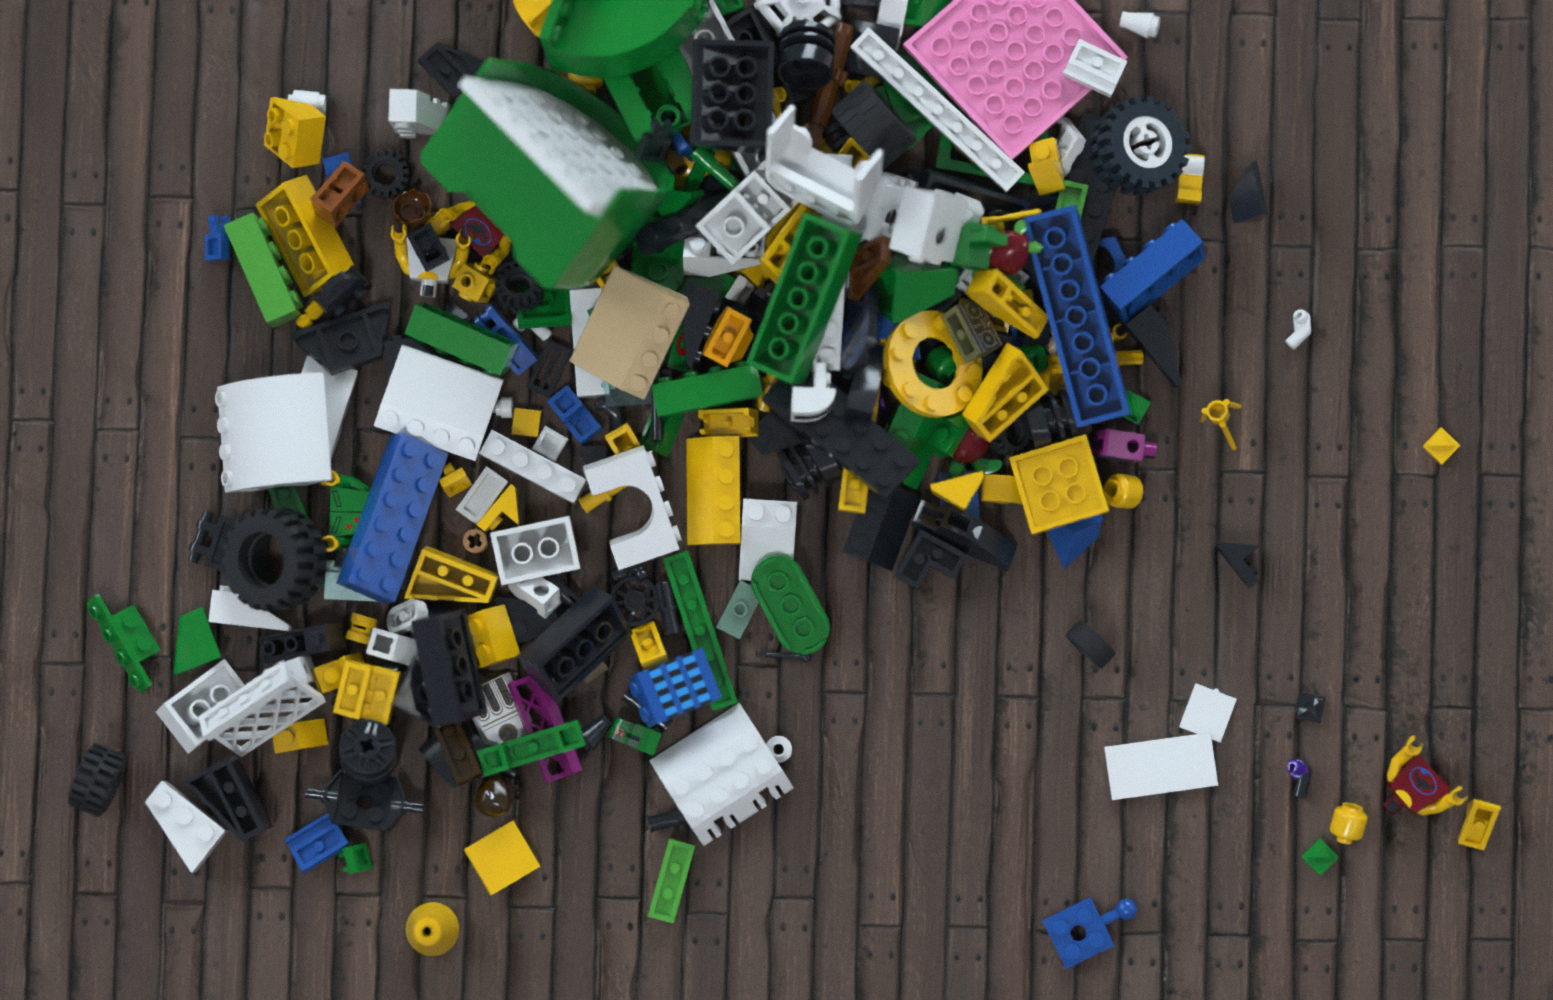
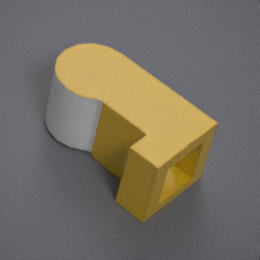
M1188 153L1183 156L1188 158L1189 161L1187 166L1181 168L1183 172L1177 180L1175 202L1199 205L1202 198L1201 190L1205 157L1204 155Z

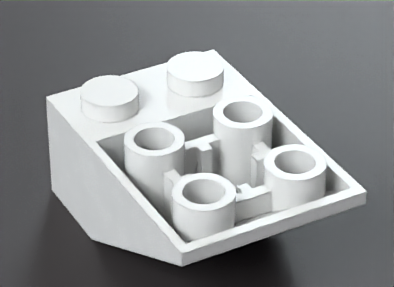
M702 233L689 237L684 241V275L712 277L760 265L759 260L764 255L766 234L733 265Z

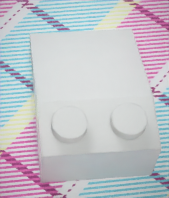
M743 499L739 580L751 581L755 566L767 556L782 554L792 559L794 558L797 502Z
M224 659L165 702L156 713L189 754L207 740L203 737L199 716L244 687L245 684Z

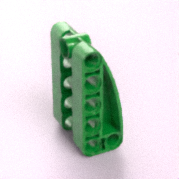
M679 48L665 59L641 71L616 77H603L604 83L637 147L643 133H651L650 122L653 118H657L660 123L659 127L664 125L663 122L667 117L673 116L676 118L675 122L672 123V132L668 136L677 135L683 127L691 124L692 74Z

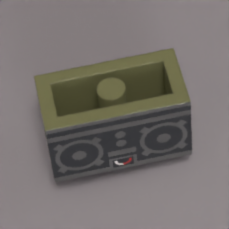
M973 299L954 306L941 316L965 363L984 357L1003 345L985 309Z

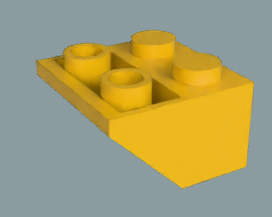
M271 97L267 111L268 120L264 135V146L292 168L320 164L326 116L313 105Z
M505 604L484 609L467 616L478 670L512 659L520 654Z

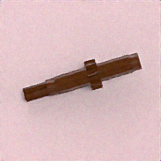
M837 22L834 31L835 55L833 56V78L828 85L817 89L808 120L809 126L807 130L812 138V148L816 150L819 149L823 131L827 127L838 85L845 87L848 72L843 71L855 27L842 22Z

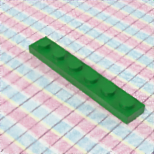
M688 550L663 558L692 650L695 651L703 648L722 696L721 699L710 703L712 711L737 704L738 701Z

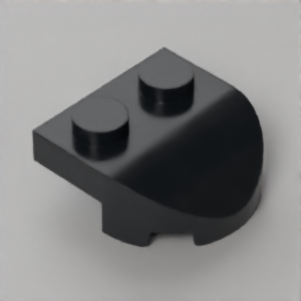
M352 265L345 273L341 271L322 287L323 292L314 297V301L332 320L334 317L343 316L349 310L348 305L355 299L357 301L363 299L369 293L368 288L371 284Z

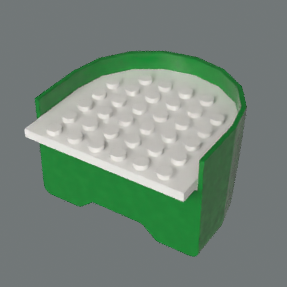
M488 58L474 78L464 77L460 82L459 86L464 92L422 150L420 155L421 163L448 192L464 193L513 242L515 259L544 288L579 289L591 285L601 277L673 191L675 176L664 161L663 163L638 161L635 155L638 147L620 112L582 85L547 68L526 62Z

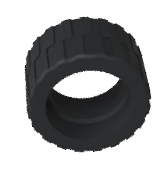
M862 81L831 109L832 114L842 127L871 158L878 149L883 151L882 169H886L917 141V137L905 122L866 81Z

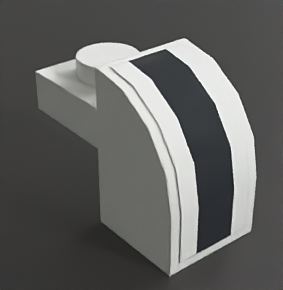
M815 362L813 388L793 387L791 395L792 422L817 421L826 416L833 407L836 389L830 388L831 372H826V363Z

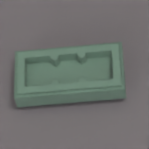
M740 580L716 627L739 640L759 604L751 585Z

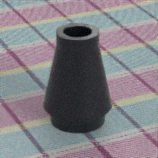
M602 714L581 728L586 746L580 748L586 753H589L591 750L595 751L608 730L613 726L606 716Z

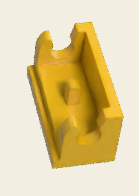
M756 409L698 410V418L704 422V428L699 430L701 435L707 437H759L758 410Z

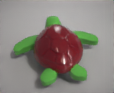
M1025 220L1018 221L1015 224L1014 231L999 232L1008 235L1007 246L992 247L989 268L983 269H998L1021 291L1025 289L1024 284L1016 280L1012 274L1019 272L1024 267L1029 253L1036 254L1043 249L1039 242H1029L1028 237L1024 235L1027 230ZM974 270V271H972V273H971L972 278L975 276V274H976L977 271H981V270Z

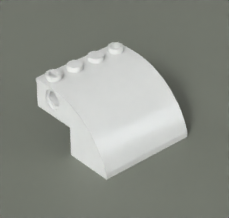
M323 373L263 377L217 387L215 403L219 407L217 429L221 433L219 456L223 460L221 482L225 486V493L255 492L278 486H305L332 480Z

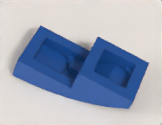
M568 385L547 401L582 446L603 430Z

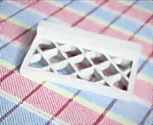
M281 661L200 715L199 720L202 734L209 741L215 738L237 755L243 757L325 703V698L294 675L289 664ZM292 686H296V690L286 691ZM294 698V703L280 704L281 699ZM300 698H313L309 702L299 703ZM276 699L275 704L265 705L271 700ZM292 711L288 716L278 717L279 712ZM273 712V717L259 718L260 713ZM255 713L254 718L244 719L248 715ZM271 725L267 730L257 731L258 726ZM252 726V731L238 732L239 727ZM230 727H234L233 732H224ZM250 739V741L242 746L236 743L237 740Z

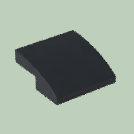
M859 20L849 21V25L855 27L850 46L869 27L895 51L900 29ZM849 48L843 71L858 77L866 76L885 81Z
M463 721L461 722L477 761L481 765L477 751L488 748V746L469 724ZM435 734L419 751L445 781L455 789L458 784Z

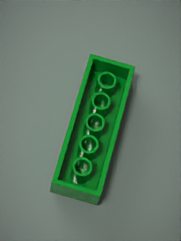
M804 212L746 364L790 384L805 385L863 234L819 215Z

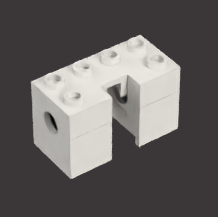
M882 171L881 180L863 217L856 226L848 228L863 234L860 242L865 240L872 241L882 235L890 237L889 248L909 255L908 259L914 262L924 263L926 261L936 265H941L942 261L953 262L969 199L940 189H935V191L917 189L919 182Z

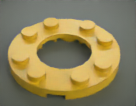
M932 310L921 311L899 322L893 328L885 344L883 364L891 381L889 386L904 406L919 415L940 418L955 414L967 407L981 385L983 367L982 358L968 363L964 362L941 317L944 313ZM926 338H934L944 342L953 353V361L957 367L955 378L944 389H933L926 386L918 379L914 371L912 361L914 349L920 341Z

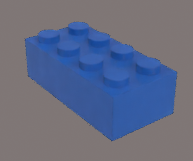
M1183 219L1178 223L1170 224L1159 239L1149 241L1144 246L1142 253L1137 257L1132 256L1127 259L1120 271L1116 274H1109L1102 281L1100 289L1104 303L1124 325L1206 259L1203 241Z

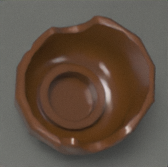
M412 188L401 192L393 199L391 212L398 224L401 226L405 224L407 228L412 229L422 227L430 219L433 205L427 192L422 193Z

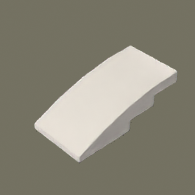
M766 159L695 225L731 265L743 256L799 202L770 186L765 177Z
M307 356L301 374H324L331 462L342 431V424L350 404V397L358 377V371L351 369L331 376L312 357Z

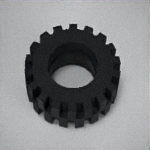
M98 743L93 744L83 757L74 776L68 794V805L96 817L103 815L112 802L122 780L127 763L126 755Z

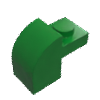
M973 221L966 223L961 228L951 266L972 271L988 269L991 248L1007 246L1008 235L998 233V228Z

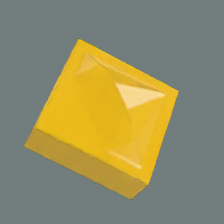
M1440 427L1426 441L1422 448L1442 465L1460 447V444Z

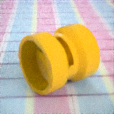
M352 612L350 619L352 625L347 630L345 638L368 645L373 627L376 628L378 620ZM358 625L366 627V630L358 628Z

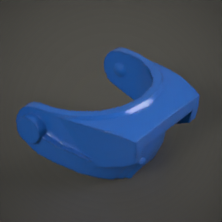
M1117 237L1100 239L1099 245L1108 249L1113 256L1115 263L1113 273L1116 274L1123 268L1122 265L1127 260Z

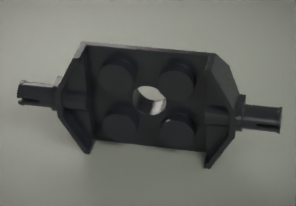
M339 769L325 788L307 787L305 798L321 800V803L325 805L331 824L390 832L407 812L423 814L424 803L408 801L405 798L398 777H395V780L387 779L375 785H364L356 783L347 774L343 773L342 769ZM363 798H368L373 802L372 806L368 809H361L357 804Z

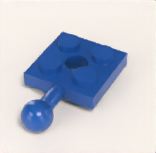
M1088 897L1042 921L1065 968L1068 969L1113 947L1114 943L1105 926L1119 918L1123 920L1132 919L1137 913V905L1133 900L1125 898L1117 903L1116 909L1100 916L1091 897ZM1076 925L1083 926L1086 930L1085 938L1079 941L1074 940L1070 935L1071 929Z

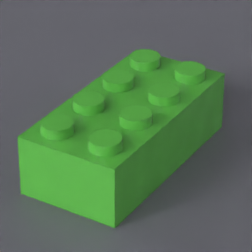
M252 212L225 224L224 228L266 323L275 328L300 317V308H303V304L298 293L289 287V284H292L293 281L288 270L283 265L280 266L278 260L282 259V256L276 244L274 245L273 241L270 242L268 236L272 234L266 221L262 217L258 218Z

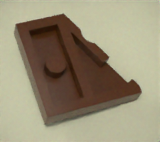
M882 235L857 248L850 266L849 299L858 301L889 265L892 256V250L889 248L890 237Z

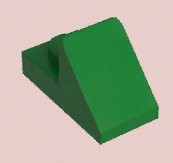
M965 408L955 414L938 418L941 422L929 440V446L951 457L953 456L970 427L962 416Z

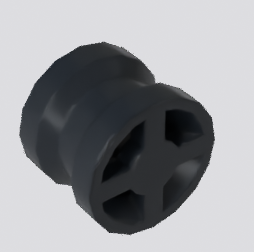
M839 122L826 129L822 135L823 139L828 140L831 144L830 149L833 152L841 149L851 137Z

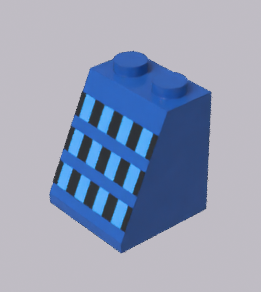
M703 648L629 677L631 694L637 698L640 706V717L647 724L648 728L704 707L722 698Z

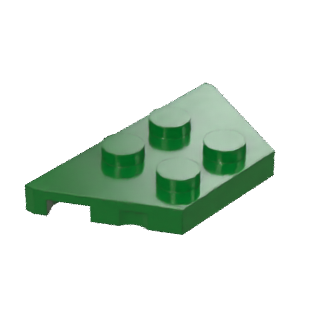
M899 55L945 97L942 88L914 58ZM882 81L892 109L917 137V141L907 149L911 150L933 125L886 81Z

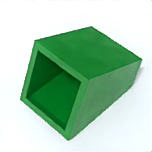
M892 253L889 265L875 280L878 286V309L892 324L899 323L955 295V285L959 281L957 269L947 261H942L941 265L926 261L918 263L909 260V255L905 253Z

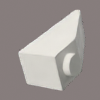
M220 586V590H212L208 622L292 631L291 625L270 611L255 610L250 608L248 604H243L237 598L239 594H233L229 586Z

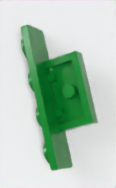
M100 595L92 596L86 603L89 615L99 624L104 640L110 643L115 651V658L128 673V679L132 687L137 689L140 694L145 692L152 686V683L140 662L157 654L161 649L134 605L111 615Z

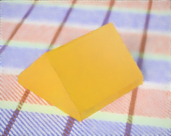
M981 471L931 484V492L965 512L982 484L984 474Z

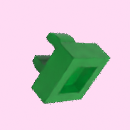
M367 842L342 848L343 852L338 854L339 858L345 857L347 867H343L342 871L349 872V875L373 868Z

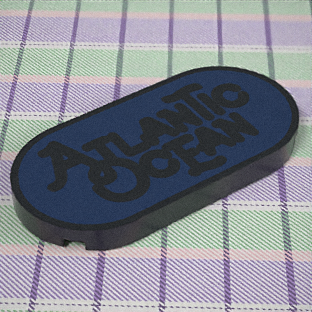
M875 281L858 301L849 299L847 295L844 303L841 365L848 371L858 372L864 368L870 359V355L867 354L869 348H874L876 344L878 286Z

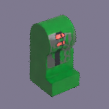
M616 717L608 737L654 756L662 733Z

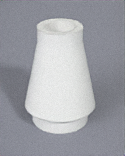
M1123 11L1120 27L1126 28L1147 39L1149 37L1156 38L1160 17L1155 16V13Z

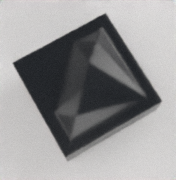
M1298 692L1293 718L1321 723L1326 697Z

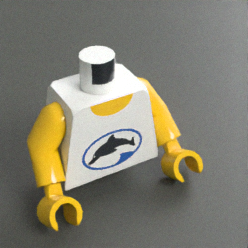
M403 224V232L396 233L394 225H392L390 235L394 240L396 259L403 273L410 275L412 281L421 282V297L436 298L437 283L449 284L450 279H454L458 268L467 263L469 245L473 240L474 234L471 232L468 239H463L461 229L455 239L439 238L450 260L426 272L408 237L406 239L407 226Z

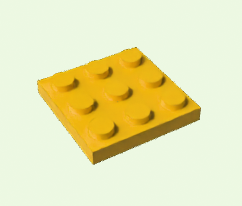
M1086 434L1009 458L1032 535L1110 512Z

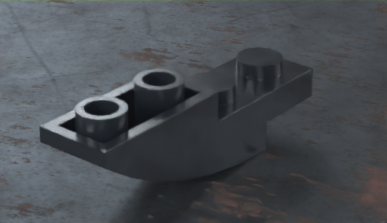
M921 500L911 524L914 528L921 529L929 534L959 545V550L968 556L1006 571L1009 570L1017 548L988 524L949 504L945 510Z

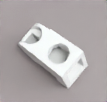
M543 577L508 584L509 589L517 598L526 601L536 608L538 614L545 619L561 604L559 588Z

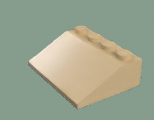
M614 265L569 361L611 385L641 399H645L688 309L689 301L687 296Z

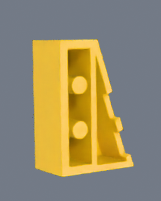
M1007 343L963 411L962 416L977 435L991 442L1046 393L1049 388L1022 351Z
M426 546L421 551L404 599L489 603L500 580L499 573Z

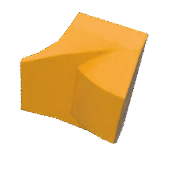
M726 307L705 343L702 355L725 367H728L731 362L741 361L754 337L750 328L752 319Z

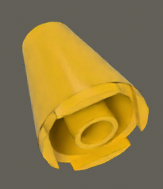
M429 902L418 906L411 912L406 923V936L410 945L417 952L427 956H438L446 953L454 946L459 937L457 916L449 907L441 903ZM426 926H428V927H430V928L432 929V935H431V936H428V935L426 934V932H425V927H426Z

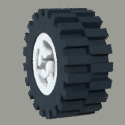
M1141 96L1126 100L1102 115L1103 118L1094 125L1098 130L1091 133L1090 140L1095 141L1096 144L1089 147L1090 154H1096L1097 159L1092 161L1093 167L1100 166L1102 172L1098 176L1102 180L1109 178L1111 181L1108 186L1112 189L1121 186L1120 193L1127 195L1133 192V196H1140L1144 193H1152L1173 182V179L1182 174L1181 168L1188 164L1189 159L1183 156L1191 152V145H1185V140L1190 138L1189 131L1183 132L1181 128L1186 123L1183 118L1176 120L1174 115L1178 111L1174 107L1166 110L1167 102L1161 99L1153 103L1154 97L1150 96L1141 99ZM1152 139L1155 140V143L1149 146H1141L1133 151L1130 148L1137 143L1142 144Z

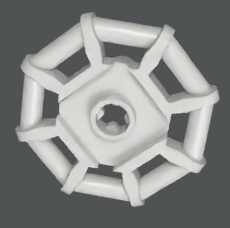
M756 0L754 3L755 10H759L774 28L778 37H780L782 29L791 22L814 21L813 17L818 13L825 16V19L820 23L829 28L840 22L842 18L840 14V0H830V6H827L824 0ZM775 5L784 16L782 21L770 6Z

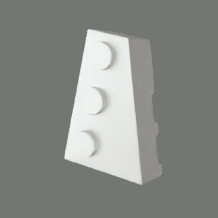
M390 89L389 123L395 133L400 134L401 138H416V134L434 135L450 112L449 103H440L438 98H433L432 102L430 101V95L421 91Z

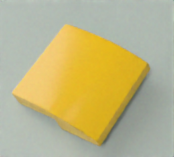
M346 660L333 713L355 719H371L388 725L393 706L390 704L398 689L402 672Z
M514 821L507 823L464 849L490 896L540 867Z

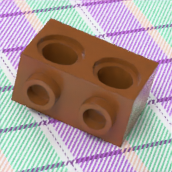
M343 161L310 199L315 215L336 228L369 191L365 174Z

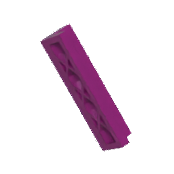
M530 676L507 684L526 735L533 734V729L536 732L545 730L543 725L546 729L565 724L557 703ZM525 683L529 684L532 692L529 701L520 697L517 686ZM530 708L539 711L541 715L538 726L529 721L528 713ZM575 749L537 760L545 784L582 770ZM550 758L559 762L562 769L561 773L553 776L550 775L547 768Z

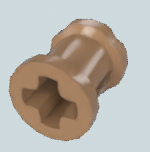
M471 529L464 535L463 545L470 553H483L488 547L487 536L481 530ZM478 535H481L479 540L482 542V545L471 548L472 543L469 541L471 536L476 538Z

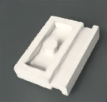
M1079 39L1062 76L1110 98L1127 61Z

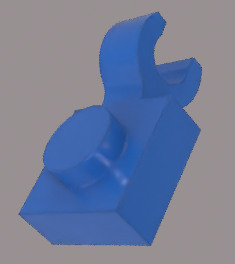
M218 214L209 215L210 234H205L204 261L229 260L230 243L228 234L225 233L224 225L231 222L230 216H221L219 224Z

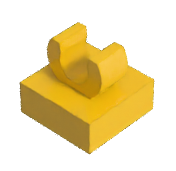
M451 462L444 465L443 472L445 477L439 479V482L449 498L473 486L462 467L455 470Z

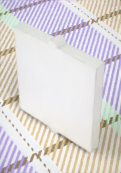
M1195 683L1179 727L1196 734L1211 732V739L1221 743L1237 699L1220 693L1217 688L1212 690Z

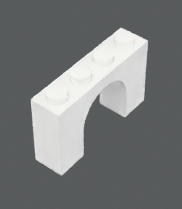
M644 445L583 466L592 496L620 486H634L644 491L652 502L650 518L642 528L609 540L618 570L679 550L677 542L682 540L677 525L671 526L669 517L673 516L669 501L663 502L660 492L665 491L660 476L654 477L651 467L656 466L652 452H646Z

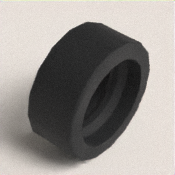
M1078 620L1065 634L1067 639L1100 669L1104 668L1116 655L1109 644L1081 620Z

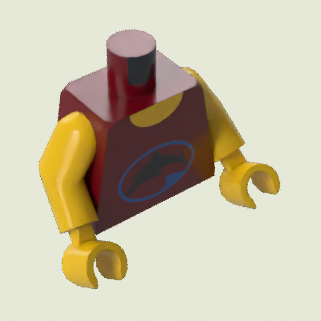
M472 201L458 203L448 209H440L434 215V219L440 216L445 220L441 223L440 227L445 228L452 221L450 225L457 233L462 229L461 236L463 239H468L472 232L474 237L469 246L483 259L480 268L486 264L490 265L491 269L488 274H494L497 265L509 254L512 241Z
M1415 736L1409 737L1406 746L1390 762L1387 773L1389 782L1386 786L1394 795L1383 804L1386 810L1392 816H1395L1405 807L1411 814L1418 813L1424 816L1441 813L1454 805L1464 803L1468 796L1462 799L1456 794L1463 787L1457 786L1448 794L1451 789L1419 755L1424 744L1421 743L1419 747H1414L1411 743L1414 741Z

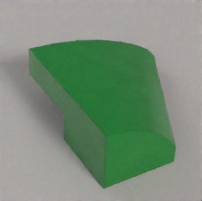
M205 607L198 608L179 617L173 670L175 676L222 658L214 636V629L211 622H208L209 616Z

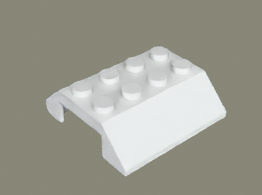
M740 703L649 760L703 846L713 841V838L707 831L708 829L712 830L716 838L722 835L720 828L714 823L719 817L723 816L726 825L732 829L736 825L730 815L733 814L740 824L758 812V809L752 802L755 799L762 809L766 807L765 799L759 794L761 790L768 787L772 797L777 800L781 796L775 786L779 785L784 794L794 789Z

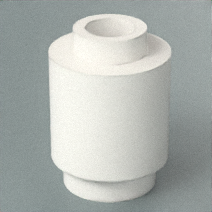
M294 90L293 95H288L287 100L313 105L325 115L327 106L326 95H320V92Z

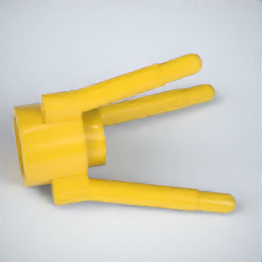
M1035 209L1003 216L982 217V224L998 228L999 233L1005 231V221L1037 215L1041 213V210Z
M1225 399L1223 402L1219 400L1212 401L1207 408L1201 410L1200 422H1205L1207 417H1209L1213 424L1220 425L1231 449L1236 450L1237 447L1226 422L1230 417L1228 408L1241 409L1242 406L1241 404L1230 402L1229 399Z

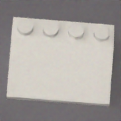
M402 344L374 426L395 434L405 433L436 448L476 461L503 379Z

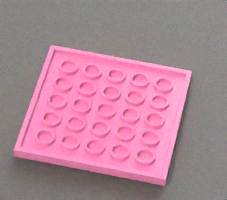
M953 0L903 44V48L983 134L1012 160L1019 156L1031 143L1036 141L1092 91V89L1062 76L1079 39L1127 61L1128 59L1126 54L1075 0Z

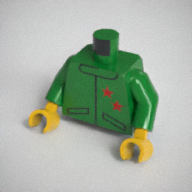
M331 470L332 480L320 482L324 486H331L330 535L321 539V541L326 540L329 544V547L326 548V553L338 550L339 547L349 549L370 491V487L357 478L337 474L333 470Z

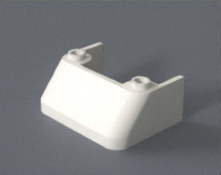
M790 105L767 132L765 172L767 182L781 193L847 227L856 226L863 217L881 180L883 151L878 149L869 162L862 161L853 169L812 148V138L809 131L804 127L795 125V106Z

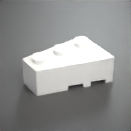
M161 781L145 801L191 873L198 871L229 831L228 828L168 781Z

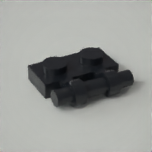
M203 510L201 520H197L196 527L198 529L194 542H190L188 548L190 554L187 561L198 564L200 555L203 554L207 556L204 564L205 567L226 572L225 565H222V557H225L223 545L224 542H228L229 538L226 536L230 528H235L234 523L237 520L220 515L218 524H211L214 513ZM208 531L214 533L210 548L203 546Z

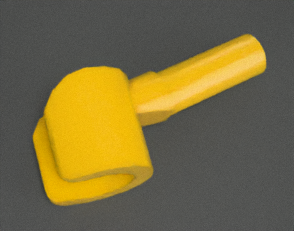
M783 87L773 88L772 105L777 120L782 115L780 102H784L786 99V91Z

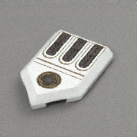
M510 672L482 685L487 713L472 718L481 739L490 746L526 736L507 684L514 682ZM528 713L529 721L532 722V719Z

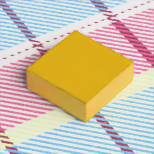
M515 408L511 434L538 438L541 411Z

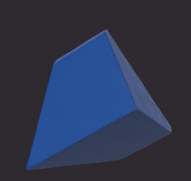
M1094 516L1047 531L1064 569L1098 538L1103 516Z

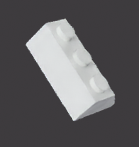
M570 515L490 533L501 585L580 569Z

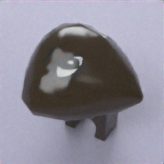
M500 773L489 775L476 791L474 798L475 808L485 816H503L508 812L511 804H516L517 799H511L510 791L518 790V785L506 784Z

